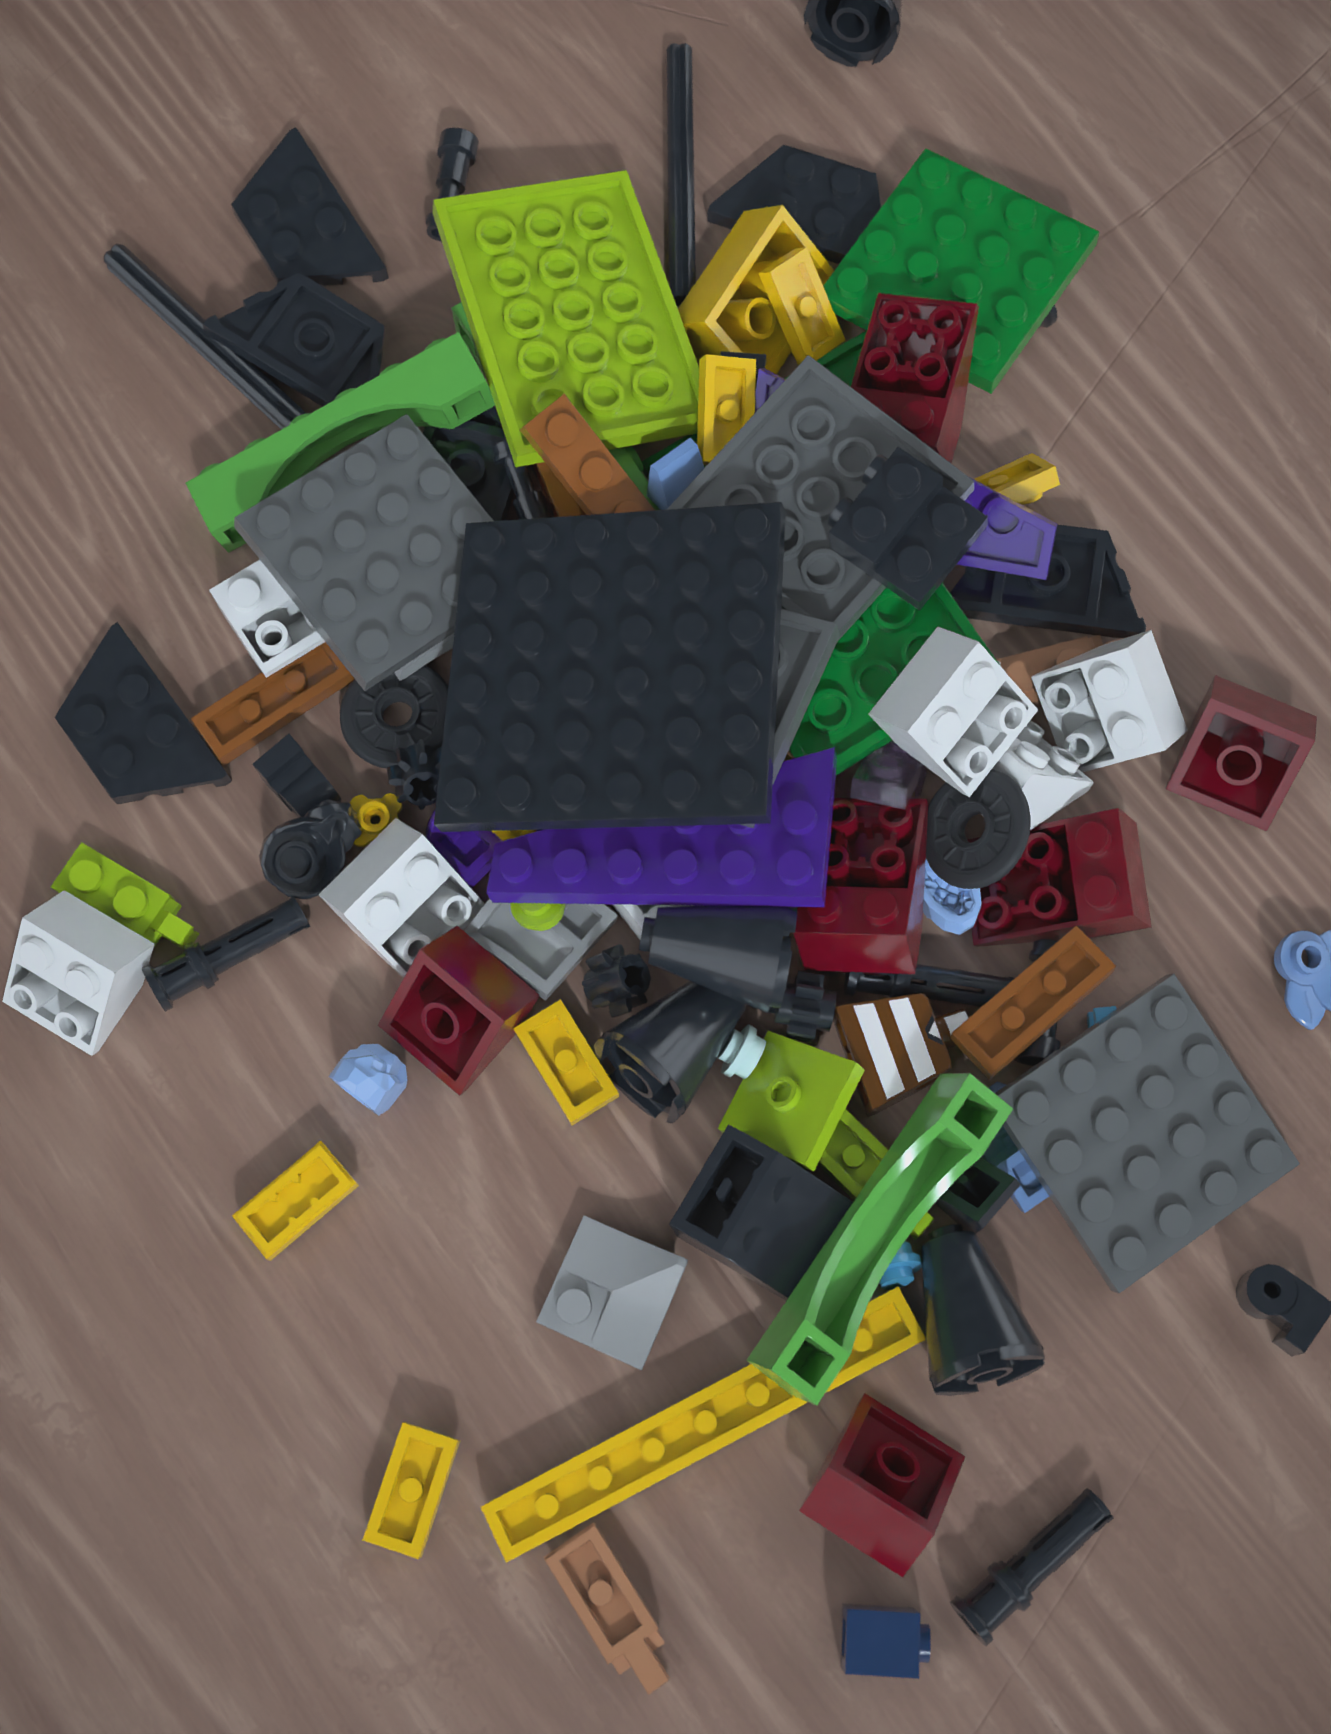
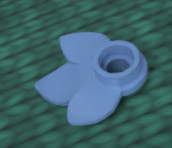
M1305 930L1289 933L1280 941L1274 952L1275 968L1286 979L1284 996L1286 1007L1291 1016L1309 1030L1314 1029L1320 1023L1326 1009L1331 1011V930L1320 935ZM1303 949L1308 956V966H1305L1301 959Z

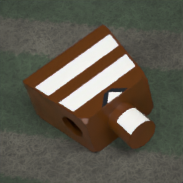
M921 993L845 1004L835 1008L833 1023L846 1059L857 1062L865 1070L857 1085V1090L867 1117L873 1116L933 1084L940 1074H948L953 1067L947 1049L957 1046L951 1040V1033L968 1019L964 1009L935 1017L927 996Z

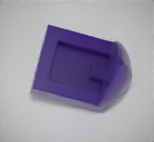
M434 810L426 827L425 838L472 889L490 871L495 843L502 840L491 831L441 832L434 825Z

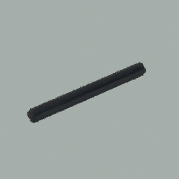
M672 43L666 49L669 287L676 306H680L696 283L693 68L691 46L687 43L680 45Z
M115 244L110 251L104 254L103 260L110 272L281 430L289 426L293 419L306 413L253 363L206 335L203 329L205 319L125 245Z

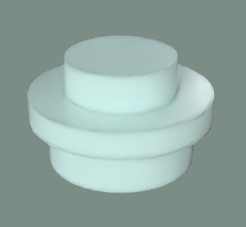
M748 1024L741 1032L733 1030L717 1057L724 1061L721 1069L722 1074L727 1077H732L735 1074L742 1079H746L754 1070L766 1046V1040L756 1035V1028Z

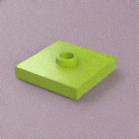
M768 1031L764 1037L766 1046L761 1058L751 1074L742 1080L717 1129L723 1133L727 1125L730 1124L781 1153L797 1165L814 1172L865 1070L855 1061Z

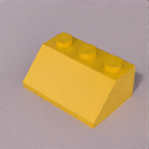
M783 205L744 211L678 308L697 360H700L706 354L720 356V351L767 354L765 369L777 374L792 350L758 273L794 248L807 247L822 285L826 283L834 269Z

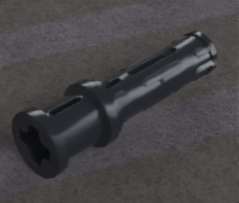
M291 897L273 909L202 946L199 942L194 944L190 942L184 946L183 953L155 968L149 964L143 967L142 971L155 997L166 1012L173 1008V1001L201 986L207 989L215 986V982L219 980L218 974L311 926L295 897Z
M917 964L916 974L877 973L887 975L886 977L867 975L864 972H845L844 995L853 996L858 991L893 998L921 993L931 1000L982 1007L1015 978ZM911 978L924 980V982H912ZM940 982L946 984L980 988L981 990L973 991L967 989L939 986L936 984Z
M1086 1488L1069 1507L1056 1516L1006 1563L1002 1560L998 1563L993 1562L987 1568L989 1575L963 1599L956 1596L950 1601L952 1608L983 1645H989L993 1641L992 1632L1017 1609L1023 1612L1031 1606L1030 1602L1033 1600L1031 1593L1050 1574L1055 1572L1077 1552L1088 1539L1113 1520L1111 1512L1094 1492Z

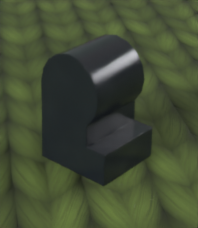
M287 734L252 764L264 783L298 818L304 817L309 809L321 801L327 799L342 801L331 783L312 763L290 734Z
M1266 1264L1252 1269L1239 1279L1236 1286V1298L1241 1309L1255 1319H1268L1279 1327L1280 1331L1272 1342L1290 1356L1304 1354L1331 1315V1301L1296 1275L1278 1265Z

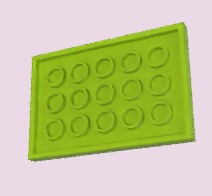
M627 170L433 200V216L515 467L544 462L521 433L520 429L563 394L567 396L608 450L697 434L699 365Z

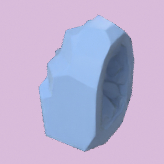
M926 860L923 913L926 918H930L942 930L961 935L972 928L981 909L980 888L963 889L946 883L934 873Z
M361 1044L357 1049L349 1050L329 1075L337 1085L378 1116L389 1110L407 1086L406 1065L395 1054L390 1053L379 1044Z

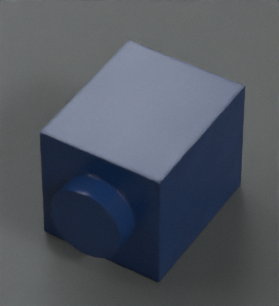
M842 1604L841 1669L845 1674L919 1679L920 1662L929 1663L931 1652L930 1625L920 1624V1612L915 1608Z

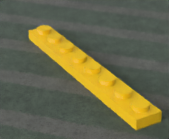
M899 1286L869 1301L858 1328L851 1355L826 1392L926 1340ZM750 1364L481 1506V1510L507 1563L808 1402L792 1396Z

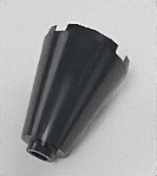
M808 0L804 12L805 24L808 21L812 32L810 39L813 45L828 59L849 67H857L859 61L873 60L871 64L873 65L881 62L893 50L898 39L902 0Z
M658 907L656 919L644 917L639 950L650 952L648 964L765 1013L778 1015L779 1008L781 1009L792 956V951H790L792 937L789 934L790 932L795 933L798 907Z
M689 981L604 1032L594 1044L595 1055L600 1063L608 1057L616 1069L609 1078L632 1103L654 1118L664 1111L669 1114L666 1122L674 1123L687 1110L743 1015L746 1004Z
M958 1224L943 1226L930 1232L928 1235L930 1241L921 1247L929 1381L932 1383L934 1393L942 1396L979 1392L977 1384L996 1380L997 1386H1001L1028 1376L1042 1368L1045 1364L1044 1359H1046L1043 1351L1044 1348L977 1234L973 1231H963L962 1226Z

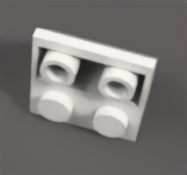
M261 560L256 561L209 590L224 617L266 678L325 642Z
M937 627L868 715L900 748L959 792L970 797L1038 709L980 642Z
M1151 630L1104 644L1031 677L1057 747L1070 752L1081 762L1078 768L1081 772L1164 751L1188 731Z
M1031 720L992 768L1011 777L1022 789L1030 809V830L1088 792L1094 783L1078 769L1081 762L1065 749L1057 746L1052 747L1042 738L1045 733L1044 730Z
M397 818L319 894L329 907L403 978L421 948L455 926H459L464 930L485 905L423 834Z
M64 890L22 917L2 1002L93 1056L100 1050L143 986L145 976L142 968L149 965L154 943Z

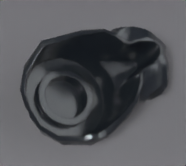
M327 799L309 809L304 817L288 820L275 827L264 839L259 854L265 879L288 897L311 899L319 896L341 873L345 864L346 852L352 848L354 841L361 836L362 827L359 824L357 813L353 810L351 804L347 801L341 802Z

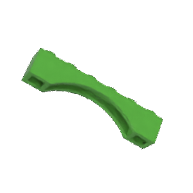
M457 332L448 338L433 341L423 352L403 363H396L386 367L379 376L358 388H350L341 392L334 401L320 409L296 417L289 426L273 435L252 441L245 447L244 451L226 461L207 466L197 477L185 484L210 533L229 553L246 544V541L234 528L236 516L311 472L321 462L345 446L376 433L406 414L417 427L432 426L454 429L495 406L486 379L460 333Z
M971 1073L940 1074L749 1355L747 1361L792 1396L817 1406L850 1357L867 1305L897 1251L937 1199L961 1174L982 1157L1013 1108Z

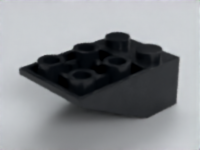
M728 1124L669 1225L681 1240L787 1301L853 1202L781 1153Z

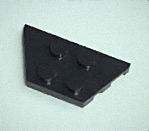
M295 127L289 130L231 204L237 220L275 281L278 283L298 272L323 286L343 285V278L372 276L373 282H383L389 279L386 266L298 129Z
M784 144L710 204L707 222L732 230L744 211L783 205L827 261L840 264L881 209L876 173Z
M300 272L278 282L276 287L270 291H260L244 299L243 307L219 319L216 315H213L203 323L206 335L322 407L334 401L341 392L350 388H358L379 376L381 372L385 325Z
M493 406L454 429L425 426L423 435L492 520L505 521L514 491L504 465H495L493 460L495 456L492 447L506 440L496 408Z
M1058 524L1046 580L966 566L964 575L950 592L968 619L1119 639L1146 631L1143 617H1138L1131 599V586L1125 571L1117 564V551L1107 530Z
M118 622L113 624L54 717L111 799L116 804L140 801L153 794L161 796L184 793L183 788L212 783L215 787H221L231 783L232 780L122 627Z

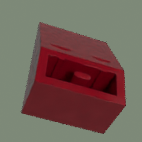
M878 293L851 388L948 462L952 463L962 428L979 310L978 304Z
M834 798L825 907H798L796 930L793 933L805 970L916 974L923 924L928 821L927 799Z
M1114 808L1039 824L1030 830L1026 848L1013 869L997 882L980 888L981 909L971 931L973 946L981 947L1032 943L1039 939L1058 941L1075 926L1088 938L1152 928L1137 823L1121 809ZM980 837L968 839V842H975Z

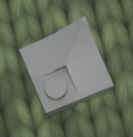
M489 899L465 929V932L546 1001L615 924L618 915L605 904H566L563 917L557 925L545 931H536L522 927L515 920L511 913L510 903H492L491 899Z
M584 1215L536 1322L642 1371L682 1278L688 1259Z

